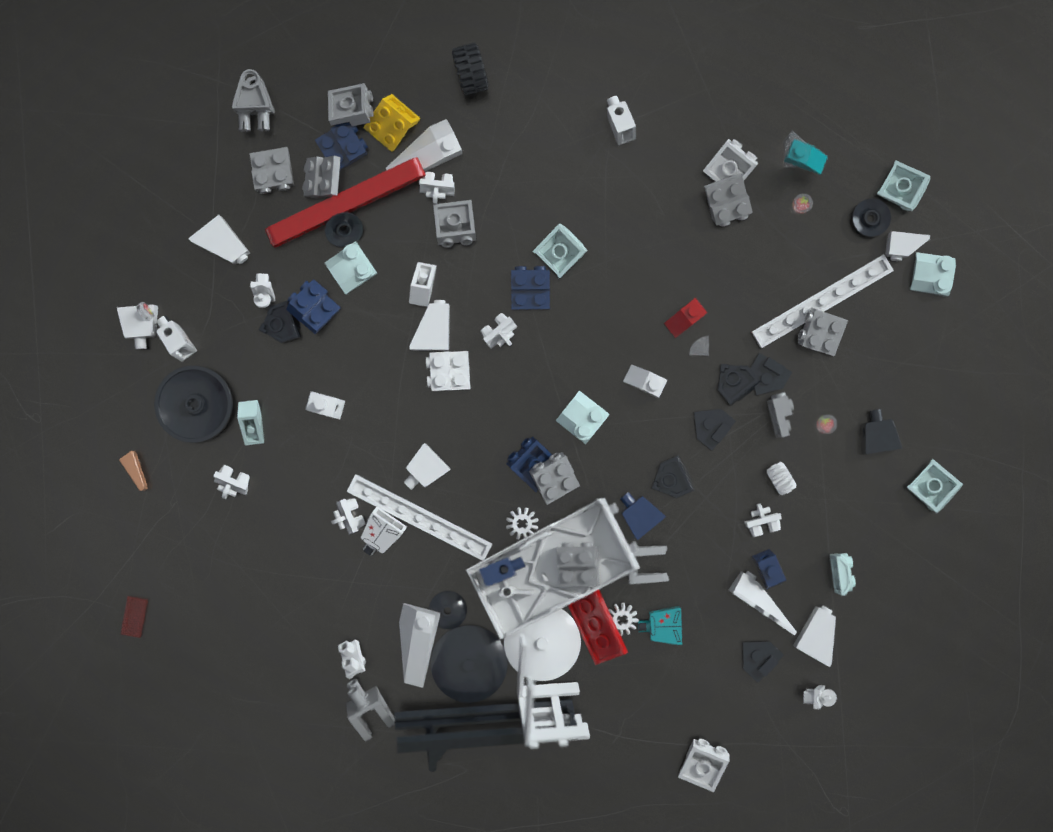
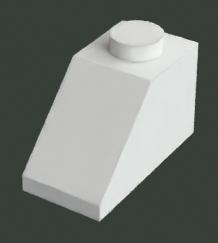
M891 231L887 234L885 257H891L893 261H902V258L908 257L930 239V235Z
M417 263L410 288V304L428 307L436 265Z
M631 364L623 382L659 398L667 380Z

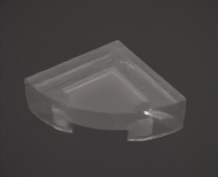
M705 336L696 340L690 348L689 356H708L709 337Z

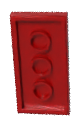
M599 589L568 605L595 665L628 653Z

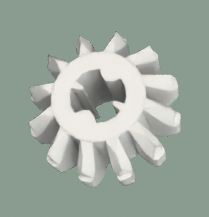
M775 463L767 469V474L780 495L788 494L796 488V483L784 463Z
M518 507V515L511 511L510 514L514 519L510 517L506 519L508 522H513V524L507 525L506 528H514L510 535L512 536L515 532H518L516 536L518 540L521 533L526 538V532L530 535L534 534L530 530L531 528L538 529V526L532 525V523L538 522V518L531 520L535 513L531 512L529 515H526L528 508H525L524 514H521V508ZM518 519H526L528 522L526 523L527 527L519 528L517 526L519 524L517 522Z
M621 603V609L618 608L617 604H614L616 611L608 610L612 614V619L617 629H619V634L622 636L623 630H625L629 635V627L634 630L636 629L632 622L636 623L638 619L632 617L637 612H630L632 609L631 605L625 610V603ZM626 615L625 619L627 621L619 624L617 617Z

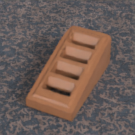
M131 451L121 457L119 461L139 491H145L148 487L136 451Z

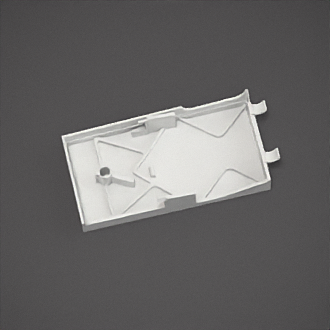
M605 498L597 499L575 513L550 524L466 569L500 639L531 625L640 568L633 555L634 552L639 550L636 543L633 542L628 545L613 514L619 511L615 503L608 506ZM561 543H573V547H581V543H592V547H598L599 586H559L557 547H562ZM510 557L511 560L522 557L526 567L517 570L516 576L491 587L485 586L479 571L480 568ZM507 566L501 568L503 574L508 572Z

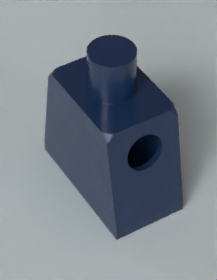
M628 492L620 498L627 507L621 514L637 540L666 517L643 496L635 500Z
M770 549L752 556L766 590L786 581L777 557Z
M507 557L480 568L479 571L485 586L491 587L516 576V571L526 566L522 557L513 560ZM507 566L508 572L503 574L501 568Z

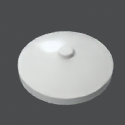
M563 609L504 638V649L508 661L518 672L520 634L525 635L526 656L524 676L532 675V679L537 681L553 680L568 672L575 664L581 647L579 629L574 619Z

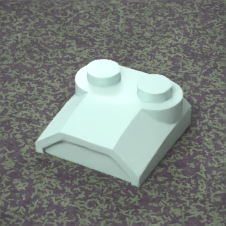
M895 160L893 168L877 195L899 205L905 211H913L928 186L930 176Z
M558 224L533 252L561 278L587 250L566 227Z
M356 241L347 245L342 251L325 262V265L345 294H348L378 274Z
M916 252L910 290L948 297L954 280L955 258Z
M579 391L556 421L586 444L609 414Z
M932 459L929 465L907 488L926 504L930 510L937 514L956 495L963 484Z
M847 553L830 554L834 591L837 594L846 595L847 592L852 591L853 587L856 586L854 575L851 574V568H853L852 557H848Z

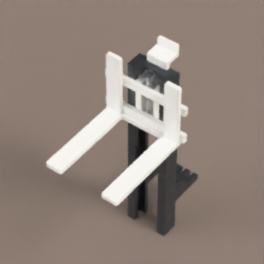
M520 634L517 676L518 703L394 712L395 730L425 728V735L397 737V753L427 751L428 768L430 772H434L437 769V762L448 749L525 744L530 746V749L538 748L539 742L559 741L560 746H568L567 740L589 739L588 724L586 722L582 723L581 714L574 713L572 699L559 700V696L579 695L578 683L534 685L531 675L527 677V685H524L526 640L525 635ZM533 698H551V701L533 702ZM522 721L521 728L435 734L440 727Z

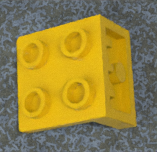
M391 94L381 100L373 112L374 116L370 117V123H366L364 129L390 151H394L408 129L416 125L421 118Z

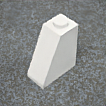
M220 215L216 216L189 238L194 244L235 265L245 262L248 259L247 255L250 254Z
M434 300V303H429L410 344L411 351H449L450 305L445 304V300Z
M823 605L821 608L815 606L793 646L830 667L832 664L836 617L831 615L832 610Z

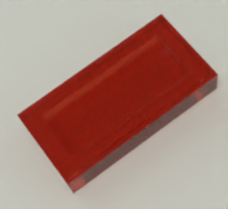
M133 596L127 597L121 629L122 635L141 637L148 599Z

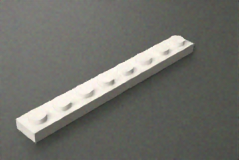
M882 255L751 333L760 348H763L804 324L805 316L811 310V307L824 312L894 270L885 255Z
M356 474L347 490L348 493L376 507L378 506L380 509L482 561L485 560L492 546V543Z

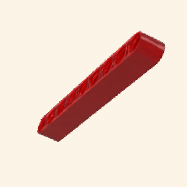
M418 157L412 158L338 193L337 196H332L267 227L265 232L273 248L281 246L325 225L335 214L355 211L422 179L426 174Z

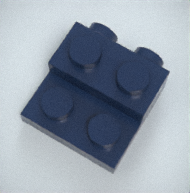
M349 122L337 124L330 128L329 132L315 139L325 157H340L339 171L368 155L365 150L368 146L363 138L358 139L355 134L358 132L356 126H351Z
M517 266L515 270H511L512 310H550V270H546L545 266H535L534 270H526L525 266Z
M313 279L310 283L305 281L300 287L301 292L298 294L294 292L288 298L289 304L286 310L316 334L341 307L327 296L328 291Z
M532 436L531 439L526 438L521 443L522 448L517 453L512 452L509 455L506 464L528 486L537 492L538 488L529 470L533 469L535 464L549 460L552 454Z

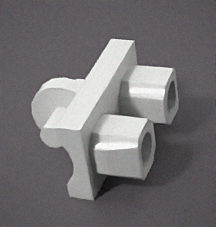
M425 172L426 176L420 179V193H426V197H432L433 203L437 204L438 198L445 199L446 195L454 196L452 174H442V181L435 180V173Z
M256 274V282H251L254 303L259 308H265L271 301H275V294L271 282H269L268 274Z
M500 313L495 318V322L499 325L493 330L487 325L481 330L484 341L492 349L496 344L501 347L505 342L509 346L512 345L509 339L514 336L512 331L517 326L510 316L507 318L504 314Z
M223 465L219 472H215L213 477L215 478L214 482L220 484L217 490L223 492L222 498L227 499L228 495L235 497L237 492L243 495L247 494L249 475L240 472L237 480L231 478L233 469Z
M355 498L336 502L339 511L333 512L336 519L331 521L332 525L338 523L340 530L346 526L349 534L358 531L359 528L365 525L362 515L353 518L350 512L358 508Z
M759 503L756 504L757 510L751 511L752 517L759 515V518L744 522L745 526L749 528L752 537L763 535L761 524L767 523L770 532L781 530L779 520L782 518L780 513L765 516L764 514L771 512L770 507L762 508V505Z
M345 641L339 644L338 649L342 656V666L345 669L346 677L351 679L355 674L364 672L366 661L362 657L359 641Z
M819 685L815 689L808 688L807 691H804L803 703L814 704L813 709H820L823 705L827 707L832 706L837 700L835 692L825 689L824 685Z

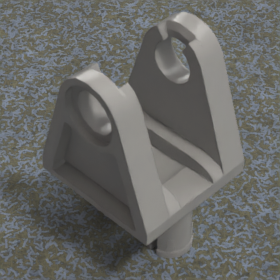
M245 70L241 74L232 108L239 118L238 131H251L250 115H258V131H264V129L265 131H270L269 114H274V108L265 83L255 70ZM250 74L254 75L253 77H249V78H247V80H246V77H247L248 75H250Z
M637 546L639 550L634 552L633 555L637 559V556L666 554L667 546ZM638 570L629 573V584L669 581L667 573H638Z
M353 679L347 684L349 688L348 695L352 699L346 703L347 716L364 741L370 740L372 733L362 716L363 713L375 709L388 728L395 725L394 717L377 686L364 692L357 679Z

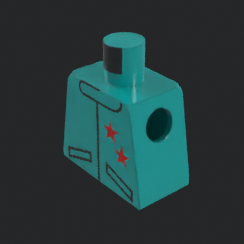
M676 606L649 612V620L638 621V632H649L651 641L682 645L681 607Z

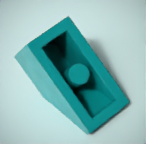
M794 139L789 146L784 162L821 175L828 156L814 146Z

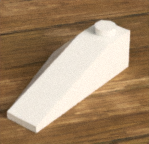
M447 119L425 130L386 167V170L418 157L425 172L463 154Z
M741 571L729 588V591L795 635L797 633L760 583L755 581L757 577L749 571L746 574Z
M406 603L403 604L399 620L404 683L423 688L441 613Z

